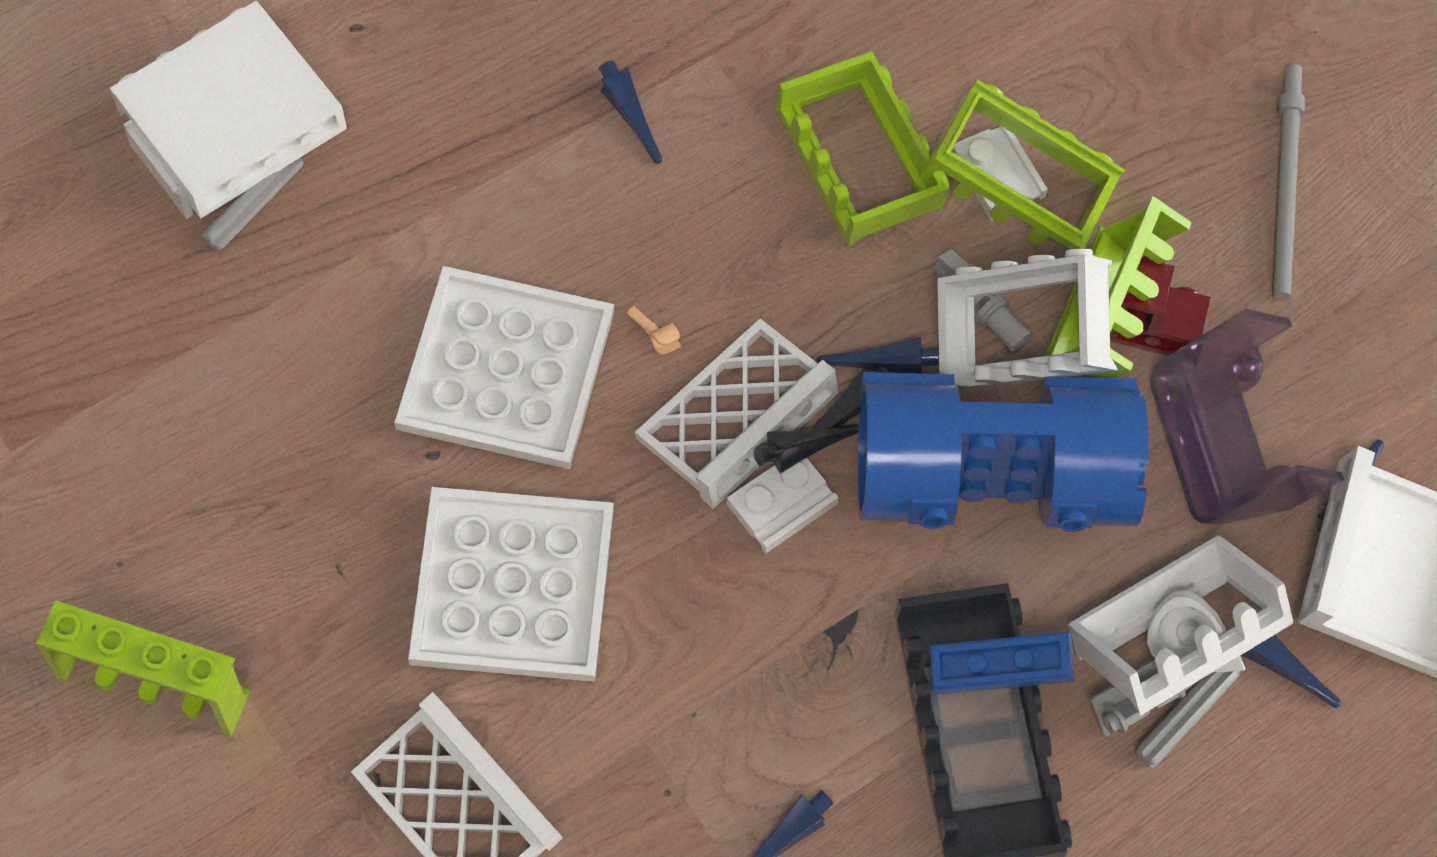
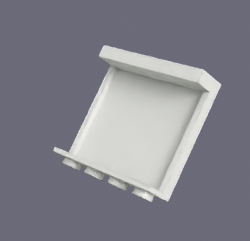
M257 0L244 8L236 9L228 18L209 29L199 31L191 40L172 51L162 53L154 62L135 73L124 76L117 84L110 87L120 115L122 116L126 113L186 191L191 207L200 219L247 191L267 176L281 170L347 129L342 105Z
M1357 446L1338 462L1298 623L1437 678V492L1372 466L1375 452Z

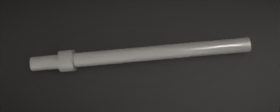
M1295 64L1285 67L1284 93L1279 97V115L1283 119L1273 297L1277 300L1290 299L1292 286L1300 118L1305 113V96L1301 94L1302 67Z

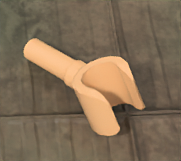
M635 306L628 310L627 314L650 336L652 345L659 355H665L681 347L678 341L680 334L673 323L658 328L654 322L648 319Z

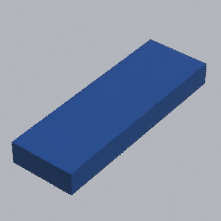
M1069 632L930 646L932 691L936 695L1075 682L1072 635Z

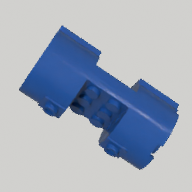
M863 372L860 391L858 436V505L860 520L908 521V524H920L924 528H941L945 525H954L958 499L960 497L967 502H978L985 498H1005L1012 503H1023L1030 499H1038L1043 524H1046V527L1060 528L1067 532L1092 528L1093 525L1138 526L1143 516L1147 493L1146 488H1138V485H1143L1145 464H1149V430L1146 402L1144 396H1139L1140 389H1137V380L1129 378L1045 377L1040 403L960 401L954 374Z

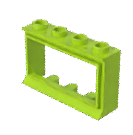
M872 51L779 84L775 110L848 248L867 235L934 210L942 211L946 194L949 191L946 174L937 169L927 181L919 177L930 158L928 142L922 133L916 132L911 123V114L907 103L902 98L898 99L892 88V79L887 67L884 64L880 65ZM859 87L916 192L857 214L849 199L846 185L840 182L830 163L827 149L821 147L812 130L810 117L807 113H803L801 107Z
M977 79L962 96L919 177L927 181L939 169L958 181L953 189V194L957 198L968 200L977 192L995 203L990 212V217L993 220L1004 223L1012 215H1015L1032 226L1027 235L1028 241L1035 245H1042L1051 237L1067 247L1065 250L1067 251L1086 248V243L1125 169L1115 164L1108 155L1094 151L1077 141V138L1069 131L1058 129L1043 120L1035 110L1020 106L1007 98L999 88L991 84H985ZM973 110H976L1098 185L1077 228L951 152Z
M1152 196L1147 209L1107 228L1099 227L1090 248L1093 250V256L1112 260V265H1108L1110 332L1111 329H1114L1126 338L1135 337L1143 331L1141 320L1121 307L1127 291L1142 301L1156 297L1159 292L1158 285L1153 280L1136 270L1142 255L1144 254L1157 264L1171 260L1174 256V251L1171 245L1165 241L1189 230L1192 223L1154 196ZM1078 281L1074 285L1045 356L1080 352ZM1110 348V356L1118 370L1069 377L1115 378L1130 372L1134 363Z
M56 600L36 642L53 674L60 682L67 683L77 659L99 666L95 674V682L103 691L111 690L115 686L120 673L142 679V683L139 687L138 695L144 704L152 705L156 703L163 687L186 694L182 703V710L189 719H196L201 716L208 701L222 733L230 737L234 733L251 692V689L240 686L233 669L235 661L233 657Z

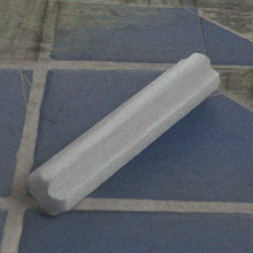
M301 158L295 160L243 192L204 231L202 235L204 241L216 251L223 249L303 167V160Z
M1240 671L1212 672L1202 678L1140 744L1136 750V756L1146 766L1150 768L1156 767L1240 675Z

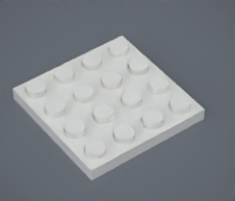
M443 266L394 422L396 430L570 470L612 323L614 304Z
M432 487L408 657L409 665L595 682L614 503Z

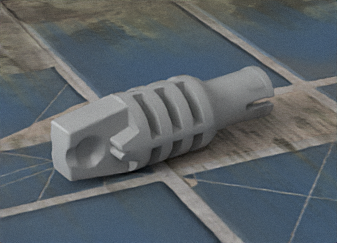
M949 249L937 258L934 271L941 278L955 275L956 268L976 266L972 263L968 264L956 252ZM1003 294L974 297V322L983 328L988 327L1007 346L1011 353L1018 352L1030 341L1033 333L1008 309V299Z

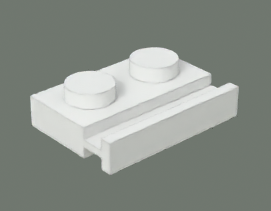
M1002 126L994 130L987 129L955 143L951 152L1030 200L1037 198L1041 200L1046 197L1048 189L1021 144L1012 132ZM975 192V196L990 221H993L990 217V212L995 203Z
M806 458L781 474L775 465L728 496L726 505L749 534L756 538L766 554L836 506L839 497L835 492L832 493L826 485L824 478Z

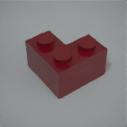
M1143 256L1136 270L1158 285V295L1147 301H1142L1127 291L1121 307L1141 320L1143 331L1135 337L1126 338L1114 329H1111L1110 341L1193 362L1201 343L1211 297L1201 295L1196 290L1188 287H1170L1175 266L1165 263L1157 264L1147 256Z

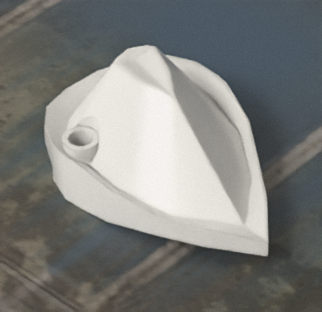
M1188 590L1175 591L1165 598L1154 611L1148 626L1147 645L1155 658L1160 650L1167 648L1177 655L1180 660L1197 650L1194 634L1200 626L1207 625L1218 636L1227 632L1217 612L1201 596ZM1241 656L1214 672L1243 671L1246 668Z

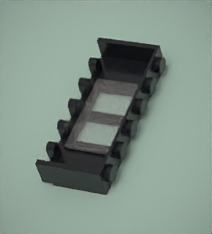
M1008 583L899 599L895 619L944 857H1065L1067 848L1072 847V837L1068 821L1066 819L1060 820L1057 803L1062 800V792L1057 774L1050 775L1047 757H1051L1052 747L1048 730H1040L1037 713L1042 711V701L1038 686L936 695L932 691L930 646L1020 637L1018 625H1022V610L1019 599L1011 598Z

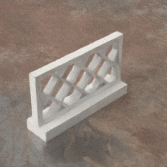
M759 319L635 431L636 439L695 487L700 493V498L714 509L759 467L754 459V450L767 445V432L798 431L838 394L836 370L824 360L819 363L815 362L766 322ZM761 336L774 345V355L748 357V348ZM799 365L807 371L798 381L780 382V366ZM774 366V382L749 383L748 368ZM743 368V384L717 385V376L724 369ZM774 393V403L767 410H749V394ZM743 395V411L717 412V396ZM711 396V413L686 414V404L694 397ZM743 422V432L735 439L717 440V423ZM711 424V440L686 441V425ZM679 425V442H659L652 436L662 426ZM711 451V461L698 473L686 464V452Z
M433 692L419 704L421 709L351 771L424 857H438L432 850L434 830L459 831L457 857H465L467 831L492 832L490 857H498L500 832L520 833L531 845L519 857H537L546 848L550 851L563 839L560 833ZM424 724L433 734L432 755H407L408 738ZM400 745L399 754H391ZM441 745L451 756H440ZM382 761L398 762L396 788L377 787L367 774ZM406 762L431 763L429 789L404 788ZM439 763L459 764L464 769L462 790L437 789ZM471 779L481 790H470ZM385 795H395V807ZM404 795L429 796L426 822H407L402 816ZM437 796L462 797L460 823H434ZM469 798H489L494 803L493 825L468 824ZM501 814H503L512 825H501ZM414 829H426L425 841Z

